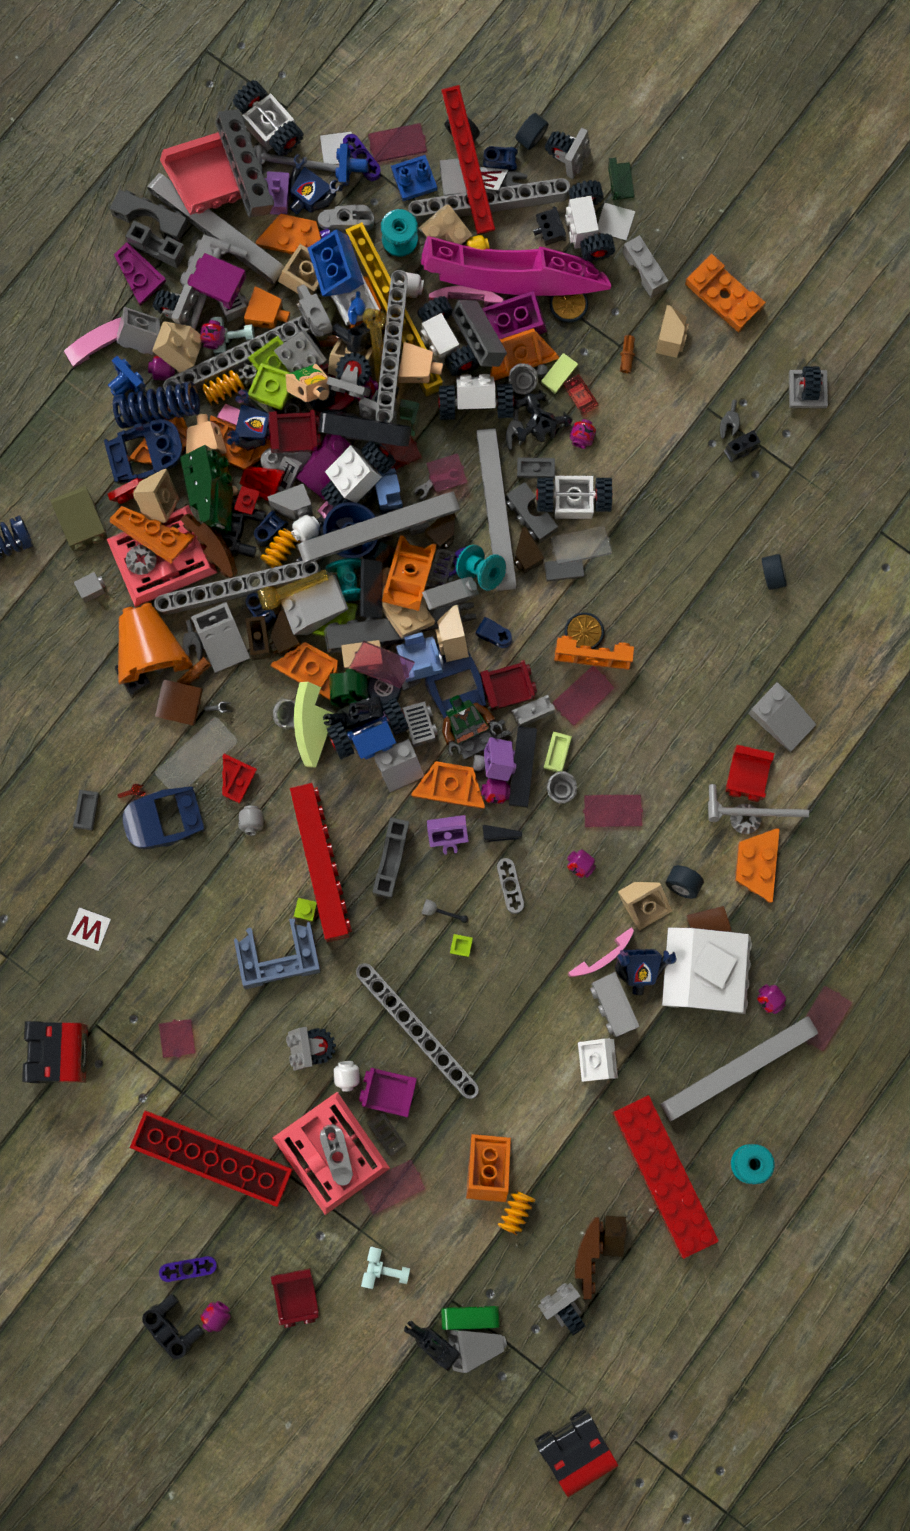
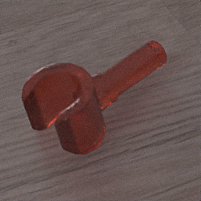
M133 784L130 790L119 793L118 798L128 795L143 796L146 792L139 791V788L144 785Z

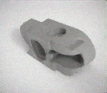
M365 205L337 206L335 209L324 210L318 216L319 226L323 229H329L331 232L337 229L346 233V229L361 222L367 232L374 226L373 213ZM343 217L349 218L347 221H341L340 219Z
M305 284L298 286L297 292L300 300L297 306L307 327H310L312 333L318 337L331 333L333 331L332 325L317 294L311 295Z
M334 1124L326 1125L320 1132V1141L333 1180L339 1185H347L351 1181L353 1173L344 1134L339 1126ZM331 1132L335 1134V1139L333 1140L328 1139V1134ZM341 1152L343 1158L340 1161H334L332 1159L333 1153Z

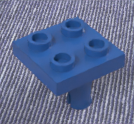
M340 143V148H337L336 159L339 162V167H336V179L341 185L349 186L351 172L368 173V161L366 159L350 158L351 148L348 144Z
M426 155L391 166L402 201L437 191V185Z
M116 356L112 363L118 376L108 384L112 395L125 394L128 390H133L137 395L141 390L146 393V385L138 372L133 373L130 369V364L125 359L121 360Z

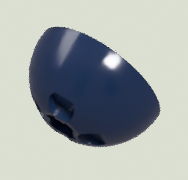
M354 502L339 504L327 514L323 524V535L375 518V516L367 507ZM378 539L336 554L343 558L354 559L362 557L375 547Z

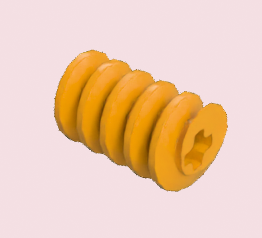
M230 370V377L226 374L222 375L223 381L217 377L216 384L212 380L209 381L210 387L203 384V392L211 406L212 401L219 404V397L224 401L225 394L232 397V390L238 394V387L245 390L237 373L235 374Z
M283 528L284 531H278L279 537L275 536L273 538L275 543L270 542L269 544L271 549L266 548V555L263 554L260 557L271 568L283 566L280 560L287 561L285 554H292L289 548H296L293 542L300 543V540L296 541L292 533Z
M517 1191V1194L511 1193L510 1195L514 1201H508L507 1203L511 1208L504 1209L508 1216H501L505 1223H498L500 1228L517 1235L515 1232H522L523 1230L519 1224L526 1223L522 1217L529 1216L525 1209L532 1210V1206L528 1202H535L534 1198Z

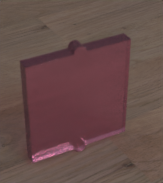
M458 453L426 463L430 473L429 479L432 480L435 492L467 483L463 471L464 466L461 465Z
M174 1019L173 1022L159 1024L163 1058L174 1056L180 1058L181 1055L195 1053L191 1019L181 1021Z

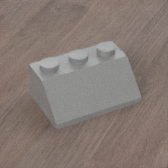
M616 972L591 984V994L600 1003L598 1009L601 1016H605L608 1021L606 1028L610 1035L613 1034L616 1038L640 1027Z

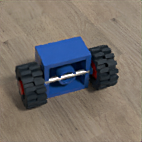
M396 698L382 703L383 712L385 713L384 718L381 717L348 731V734H346L341 722L326 728L340 760L355 754L350 740L361 759H369L375 756V752L380 750L387 751L393 747L396 741L389 725L394 735L409 729L404 713Z

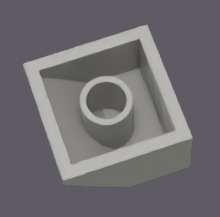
M124 307L117 332V343L122 347H130L138 350L140 353L153 355L152 350L160 331V319Z
M304 484L268 496L271 510L296 521L304 515H313L311 502Z
M409 739L394 745L387 751H380L374 756L390 793L424 777Z

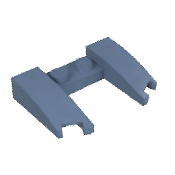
M289 919L297 955L259 963L252 928L246 930L248 936L240 942L236 938L234 939L244 989L263 986V983L301 975L303 977L321 973L309 922H307V927L295 925L296 919Z

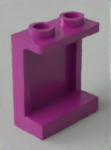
M204 253L202 258L197 260L196 270L194 274L189 276L187 284L192 286L194 291L223 302V306L231 310L246 280L245 270Z
M371 1068L370 1071L365 1073L364 1082L367 1085L365 1091L361 1090L359 1102H362V1107L408 1117L417 1078Z

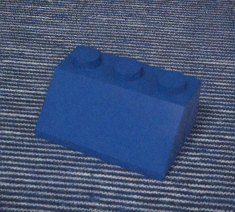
M336 229L308 247L322 296L350 293L364 284L348 235Z

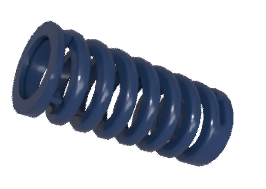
M192 381L182 384L178 383L175 389L173 386L168 385L166 392L164 388L158 387L156 392L154 389H149L147 395L141 390L138 392V395L134 392L129 393L128 398L124 394L115 395L113 398L114 417L121 429L134 427L138 423H151L153 420H173L175 417L182 418L185 415L194 416L200 412L198 391Z
M21 515L9 520L14 538L5 522L0 523L4 537L3 541L0 536V560L3 558V552L7 556H11L13 549L16 552H21L22 547L24 550L34 547Z

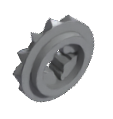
M139 544L138 546L131 547L126 555L127 567L135 574H147L156 565V555L144 545ZM136 554L140 555L141 557L146 556L144 558L146 565H144L141 562H136L138 560Z
M741 804V805H738V806L735 807V808H755V807L752 806L751 804ZM730 816L732 827L741 834H751L761 824V816H751L749 818L750 823L746 821L740 824L743 819L742 816Z

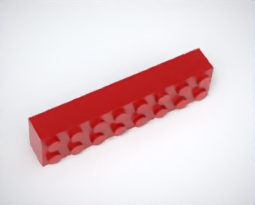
M313 783L290 788L325 940L328 943L349 938V932H352L350 920L345 919L344 915L348 913L346 903L340 899L343 891L340 881H336L335 878L339 874L336 863L331 861L334 853L331 843L327 844L326 840L330 836L327 825L322 823V820L326 819L322 806H318V802L321 801L318 787L314 788Z
M647 1095L611 1112L680 1257L684 1259L719 1242L650 1096Z
M147 1110L143 1113L129 1147L276 1207L280 1205L293 1172V1168Z

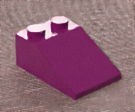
M534 291L482 308L499 339L532 328L539 335L547 332L539 301Z
M327 433L321 444L318 445L317 451L313 452L296 478L325 500L321 490L331 481L325 471L351 444L340 435Z

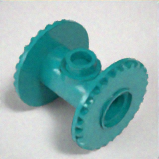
M396 209L388 212L382 219V244L391 255L398 257L406 256L416 248L418 243V224L412 213L407 210Z
M478 545L467 546L461 551L457 559L456 571L459 578L472 577L474 579L477 576L479 586L486 591L496 589L505 577L507 568L504 558L498 554H493L485 559L484 551Z
M359 558L341 559L326 566L327 572L337 573L339 586L345 602L361 599V588L357 587V577L354 569L361 567V559Z
M757 1144L743 1145L732 1155L731 1169L735 1177L741 1182L761 1184L766 1182L774 1172V1158L771 1152L764 1146ZM751 1159H754L756 1162L754 1169H751L749 1166Z

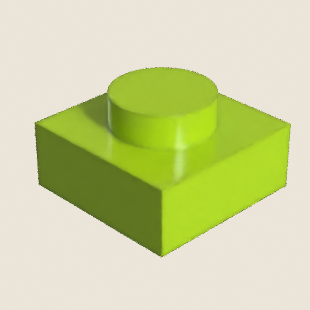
M298 898L294 917L313 922L317 903Z
M454 934L450 954L469 957L473 938Z

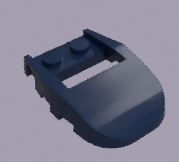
M159 419L147 424L138 423L127 431L123 430L117 433L118 437L110 441L108 439L104 440L114 481L117 484L128 483L136 478L146 479L163 469L169 470L178 464L182 456V442L175 425L168 420ZM145 436L153 470L134 475L125 442Z
M437 644L443 673L425 677V686L436 708L441 712L442 719L444 720L446 717V711L453 707L449 701L451 698L441 701L435 681L469 669L477 689L461 694L460 697L463 702L470 700L472 704L479 703L487 707L481 676L469 651V657L446 662L445 655H441L439 644Z
M193 786L153 792L128 804L123 813V825L126 836L130 843L139 849L168 847L190 838L191 835L199 831H205ZM175 794L185 831L164 837L154 800Z

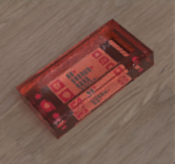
M579 374L563 383L564 388L582 415L599 406Z

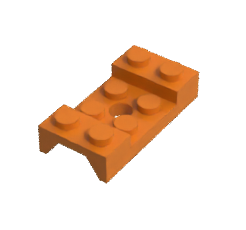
M711 254L686 279L685 285L739 333L746 323L758 311L764 308L766 302L753 290L751 292L748 291L724 269L725 265ZM727 291L730 297L722 298L720 292Z
M400 535L383 592L382 602L419 611L423 598L422 592L425 590L437 544H431L426 548L410 545L406 538ZM410 568L413 569L415 572L410 573L407 572L405 569Z
M561 636V638L557 639L554 661L627 670L630 669V663L633 662L634 647L630 646L629 643L615 644L613 652H611L608 648L594 650L590 646L585 645L577 648V640H574L571 636Z

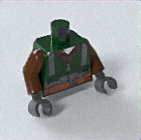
M456 695L449 700L453 708L446 711L442 733L446 744L450 746L448 750L450 756H453L452 748H456L459 754L460 746L458 744L490 729L489 726H491V731L494 735H497L493 731L495 726H499L503 731L501 724L495 723L496 719L490 711L479 703L472 704L470 700L463 702L460 695Z

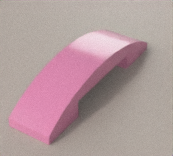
M464 286L446 287L429 294V301H433L436 297L445 296L447 300L484 301V308L503 301V298L491 291Z
M121 317L90 331L64 351L73 367L90 359L89 355L117 340Z
M632 927L614 940L618 945L616 949L591 967H588L585 962L581 963L570 971L568 976H584L603 968L620 954V950H623L628 944L634 931Z

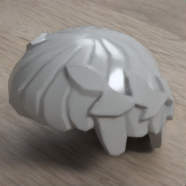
M517 364L510 370L509 382L512 384L513 391L525 395L535 389L538 383V375L532 366Z
M282 699L274 706L273 719L280 728H294L295 701Z
M560 771L549 778L547 792L549 797L556 803L565 804L575 797L577 783L571 774Z

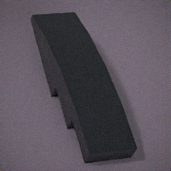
M518 726L514 755L516 770L512 774L509 806L528 808L537 728Z

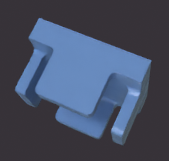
M391 468L386 474L378 471L382 478L375 484L380 513L384 515L394 509H402L403 503L400 499V487L395 468Z
M422 632L404 637V644L396 646L406 682L443 673L433 636L424 638Z

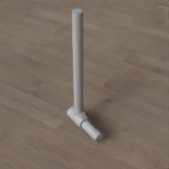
M254 146L257 152L258 163L261 166L265 161L296 165L294 158L267 154L263 146ZM307 160V163L302 165V167L336 172V167H339V165Z
M212 238L210 248L214 252L213 257L220 259L221 254L224 255L228 252L246 258L248 253L247 250L232 246L231 243ZM202 293L199 294L189 326L193 329H196L207 295Z
M709 785L708 816L710 822L719 821L722 815L809 817V810L724 808L717 801L716 785Z

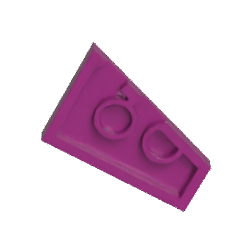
M127 242L114 254L140 306L167 282Z

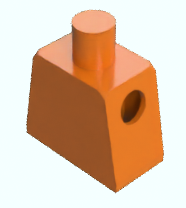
M255 286L244 316L245 325L252 324L253 327L274 329L278 320L286 323L289 321L290 312L282 310L283 304L280 298Z

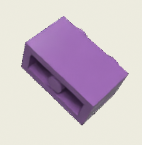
M267 171V178L264 179L267 180L269 194L274 199V206L270 214L288 215L290 174Z
M489 738L484 749L485 770L488 779L494 778L508 781L511 774L515 773L516 763L513 760L515 751L512 750L511 741Z
M465 815L427 820L430 847L443 846L444 854H447L448 847H453L454 853H457V843L468 842Z

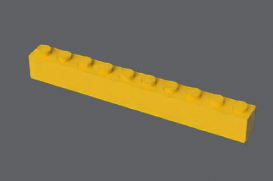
M361 222L346 229V235L350 237L356 259L365 277H368L385 317H387L391 278ZM399 297L393 298L396 301L401 300ZM405 308L401 341L402 350L404 342L426 349ZM393 314L392 317L398 318L399 315ZM431 373L428 383L419 384L427 397L438 392L439 386H443V381L439 374Z

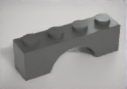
M119 189L110 207L112 216L128 223L140 216H149L156 219L160 224L162 237H170L178 242L181 241L188 226L184 214L177 211L174 213L161 204L155 205L147 198L142 197L141 199L136 197L134 193L128 190L122 191Z
M390 817L383 854L372 892L375 896L388 899L393 897L410 825L409 821Z

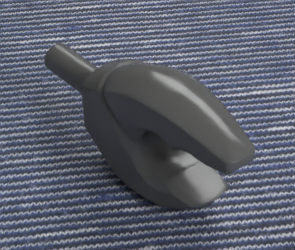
M517 171L507 172L500 187L522 184L514 183L512 180L527 179L528 175Z
M732 400L731 411H727L721 420V439H724L728 425L733 428L732 436H735L739 430L740 417L735 412L737 400Z
M514 409L513 421L510 422L506 430V443L509 450H512V437L514 435L518 436L516 428L521 427L524 429L522 422L518 421V409Z
M186 620L188 633H185L183 637V650L190 658V648L195 646L197 658L200 661L203 655L202 641L198 634L193 632L191 620Z

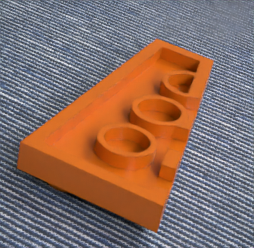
M123 506L110 517V523L170 564L194 540V535L188 533L186 535L181 533L175 527L169 528L162 525L160 521L155 519L154 521L145 518V515Z

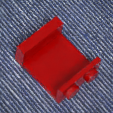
M736 745L725 792H728L732 797H748V800L754 802L763 800L766 796L765 788L774 753Z

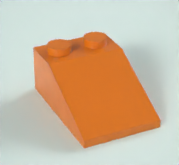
M471 1135L466 1199L506 1202L509 1188L511 1138Z

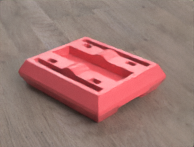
M189 505L173 511L168 521L161 523L169 528L179 524L180 527L177 528L179 532L186 535L188 533L194 535V540L172 564L155 553L156 565L154 569L144 575L135 574L129 570L126 564V555L131 549L127 545L135 542V546L142 544L125 532L107 539L135 607L154 600L160 595L171 593L217 573L215 565L211 564L205 558L207 555L203 553L207 548L206 545H202L193 532L187 531L183 527L184 523L180 520L185 514H192ZM136 554L138 559L136 562L146 565L144 560L146 556L141 557ZM191 559L195 561L190 565L186 564V561ZM204 561L205 566L180 576L179 571L184 569L190 570L191 566L197 567L199 566L198 563ZM150 577L151 580L149 582L143 583V579ZM162 579L164 582L140 593L137 592L138 588L142 587L144 589L148 584H155L157 580Z
M338 1092L273 1137V1140L325 1215L390 1169ZM332 1105H336L355 1134L350 1136L331 1110L330 1107ZM334 1118L338 1121L334 1125L339 1126L344 1134L353 1173L352 1179L347 1185H339L333 1180L320 1141L321 1130L326 1125L332 1124L330 1119L333 1120ZM329 1133L328 1139H335V1134ZM287 1137H290L309 1165L306 1169H304L295 1153L292 1152L291 1147L285 1140ZM356 1138L360 1139L378 1167L375 1169L371 1168L353 1140ZM301 1142L303 1144V1146L300 1147L301 1150L298 1148L296 1143L299 1144ZM335 1152L332 1155L334 1161H340L343 1158L341 1152ZM362 1159H364L365 1163H363L362 1166H361V1164L359 1163V1161H361ZM311 1170L331 1197L329 1202L308 1173ZM328 1183H330L331 1187L328 1188L329 1191L325 1187V1185H327Z

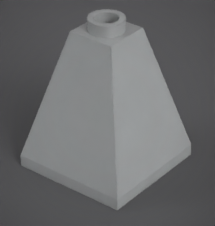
M447 1330L449 1344L461 1354L452 1366L453 1371L467 1373L504 1352V1348L507 1347L505 1336L499 1334Z

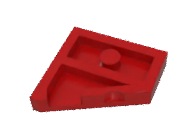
M248 466L245 468L239 484L260 491L261 497L268 501V496L277 493L285 471Z
M136 478L107 493L109 500L121 504L133 499V492L139 482L144 479Z
M224 753L222 756V795L241 804L257 769Z

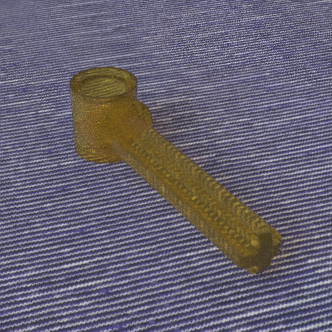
M367 308L362 315V319L367 325V329H370L376 382L379 383L383 354L381 327L384 326L386 315L381 310ZM375 314V315H376V318H375V320L373 321L372 318H373V315Z
M323 570L278 589L270 586L258 590L257 594L262 609L266 611L278 607L281 599L329 580V575L326 570Z

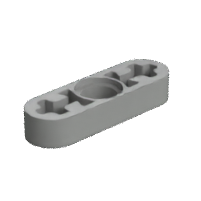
M503 858L497 864V871L507 910L512 914H517L522 911L524 901L514 863L508 858ZM504 862L507 865H511L508 872L509 875L513 874L514 877L502 879V876H506L505 870L500 869ZM507 881L515 882L516 889L514 891H507L505 889ZM518 892L519 896H515V900L520 902L521 905L515 910L514 907H510L512 897L507 898V895H514Z

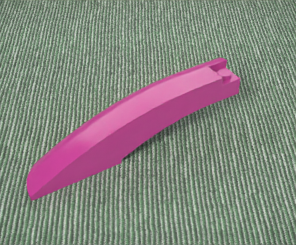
M427 236L422 252L421 265H424V270H428L431 273H439V280L483 291L522 295L534 291L536 296H556L610 290L611 288L608 277L603 272L599 273L591 262L539 246V249L481 250Z

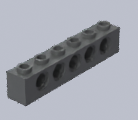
M239 109L220 111L217 114L215 124L248 217L270 215L271 209L274 206V199L269 194L268 182L263 177V170L261 164L258 163L256 149L251 144V135L246 130L245 118L241 116Z

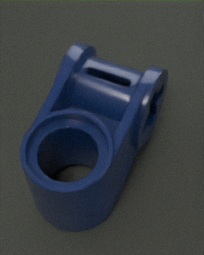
M489 146L484 150L483 165L485 168L515 171L517 169L516 155H518V150L513 147ZM488 156H493L495 159H494V160H491V159H488L487 157H488Z
M274 510L265 517L264 521L254 531L255 541L260 547L269 546L273 538L278 536V531H284L283 528H286L288 522L278 517ZM262 533L268 535L266 539H260L258 536Z
M251 593L247 596L246 605L253 617L264 616L266 625L277 620L276 615L260 594ZM258 599L260 603L258 606L252 607L250 601Z
M487 617L483 618L475 632V635L502 649L508 648L512 643L511 632ZM506 635L507 640L500 641V637Z

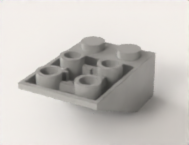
M227 602L191 617L215 673L250 659Z

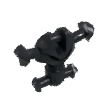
M539 390V393L535 395L527 394L520 400L514 399L515 409L519 410L520 407L526 406L528 413H531V418L526 424L527 427L524 429L521 427L516 428L518 441L525 442L526 436L530 433L540 442L545 441L546 434H549L550 438L553 439L555 438L557 424L564 423V426L568 427L573 419L565 412L563 416L555 417L553 413L542 410L538 401H546L547 396L542 390Z

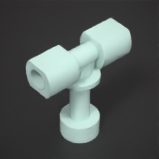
M222 317L211 318V320L220 322V325L224 327ZM244 325L242 330L229 332L225 328L224 343L217 350H214V354L217 356L225 352L226 343H229L230 339L246 337V340H251L255 338L253 325Z
M370 1247L367 1259L369 1264L367 1272H364L361 1287L373 1289L375 1278H380V1274L400 1278L399 1283L407 1284L410 1268L402 1267L401 1271L382 1266L383 1262L380 1261L382 1249Z

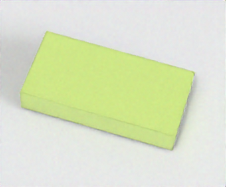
M563 353L542 379L541 384L556 394L577 368L578 363Z
M553 732L543 769L553 772L563 771L572 736Z

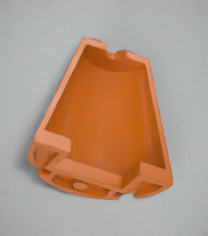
M151 603L143 604L137 608L127 607L122 610L123 614L119 617V685L138 681L139 675L145 672L172 666L174 672L193 667L192 661Z

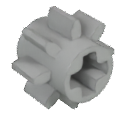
M245 363V367L239 369V373L242 375L239 378L241 382L245 380V385L248 387L249 384L252 385L257 371L253 365Z

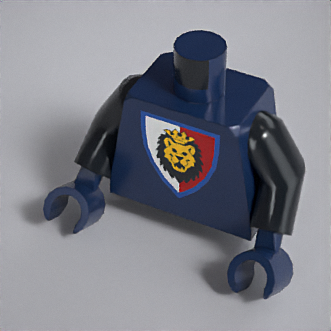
M297 154L294 157L296 165L293 167L289 183L291 199L294 200L290 209L295 214H299L303 208L312 213L315 210L318 211L329 207L337 195L336 192L343 190V185H339L336 189L335 185L338 180H332L329 185L306 167L302 169V165L307 163V158L304 157L302 163H300V154Z
M240 390L238 393L241 394L242 398L237 396L235 401L238 403L244 402V405H241L236 430L230 431L227 436L231 437L227 440V444L232 445L235 443L236 446L249 451L266 444L267 436H270L269 414L255 401L248 398L249 395L246 390Z
M656 949L620 950V954L617 955L618 960L615 970L621 980L628 986H632V994L643 995L644 986L654 985L668 964H674L677 958L675 952L669 955L668 951H664V956H662Z

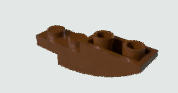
M185 514L180 519L184 523L183 527L190 533L193 532L202 545H207V548L203 551L207 555L205 558L211 564H216L220 568V573L225 577H236L238 573L233 555L218 530L205 523L201 524L192 514Z
M593 1217L587 1226L576 1256L574 1278L582 1279L583 1299H592V1294H595V1282H592V1274H595V1262H591V1258H599V1254H603V1241H599V1233H603V1221H599V1217Z

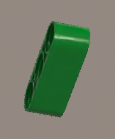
M499 1306L441 1308L442 1329L444 1330L500 1327Z

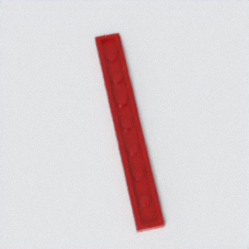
M460 85L441 89L476 233L481 235L495 231V226Z

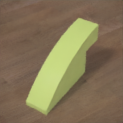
M300 682L294 707L295 737L304 765L306 767H316L328 734L326 728L330 727L324 724L325 721L329 720H323V716L327 713H334L315 706L321 687L310 682Z

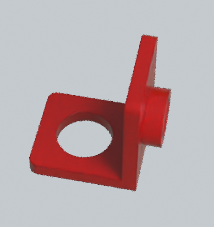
M242 486L234 507L235 511L252 515L257 500L261 499L260 491Z

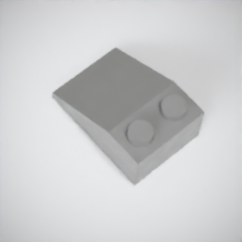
M335 575L299 589L281 600L294 635H309L348 610Z
M778 682L748 713L789 752L816 726V723L793 696Z

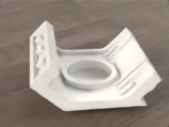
M668 928L666 951L669 952V955L675 952L677 961L665 967L662 1006L671 1008H700L746 1014L748 1006L747 989L749 988L748 971L751 966L749 957L752 948L749 934L695 928ZM707 942L737 959L722 988L693 972Z

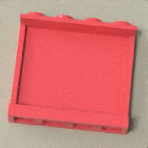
M218 132L162 151L160 161L190 215L195 213L201 214L207 209H216L222 204L234 203L242 198Z

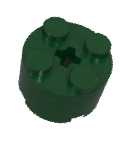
M346 669L345 673L330 674V703L334 706L343 707V704L350 705L368 699L367 675L356 673V669Z

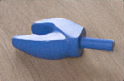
M359 291L356 292V298L351 301V306L348 310V318L352 325L356 324L358 315L362 316L366 308L365 302L360 298L361 293Z

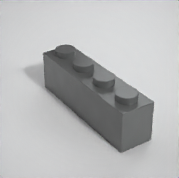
M458 300L451 314L480 366L499 367L507 352L480 304L476 300Z
M386 616L384 619L379 620L377 618H368L365 622L352 620L343 625L331 623L324 630L328 653L342 652L341 645L379 640L380 646L400 644L404 641V638L401 639Z

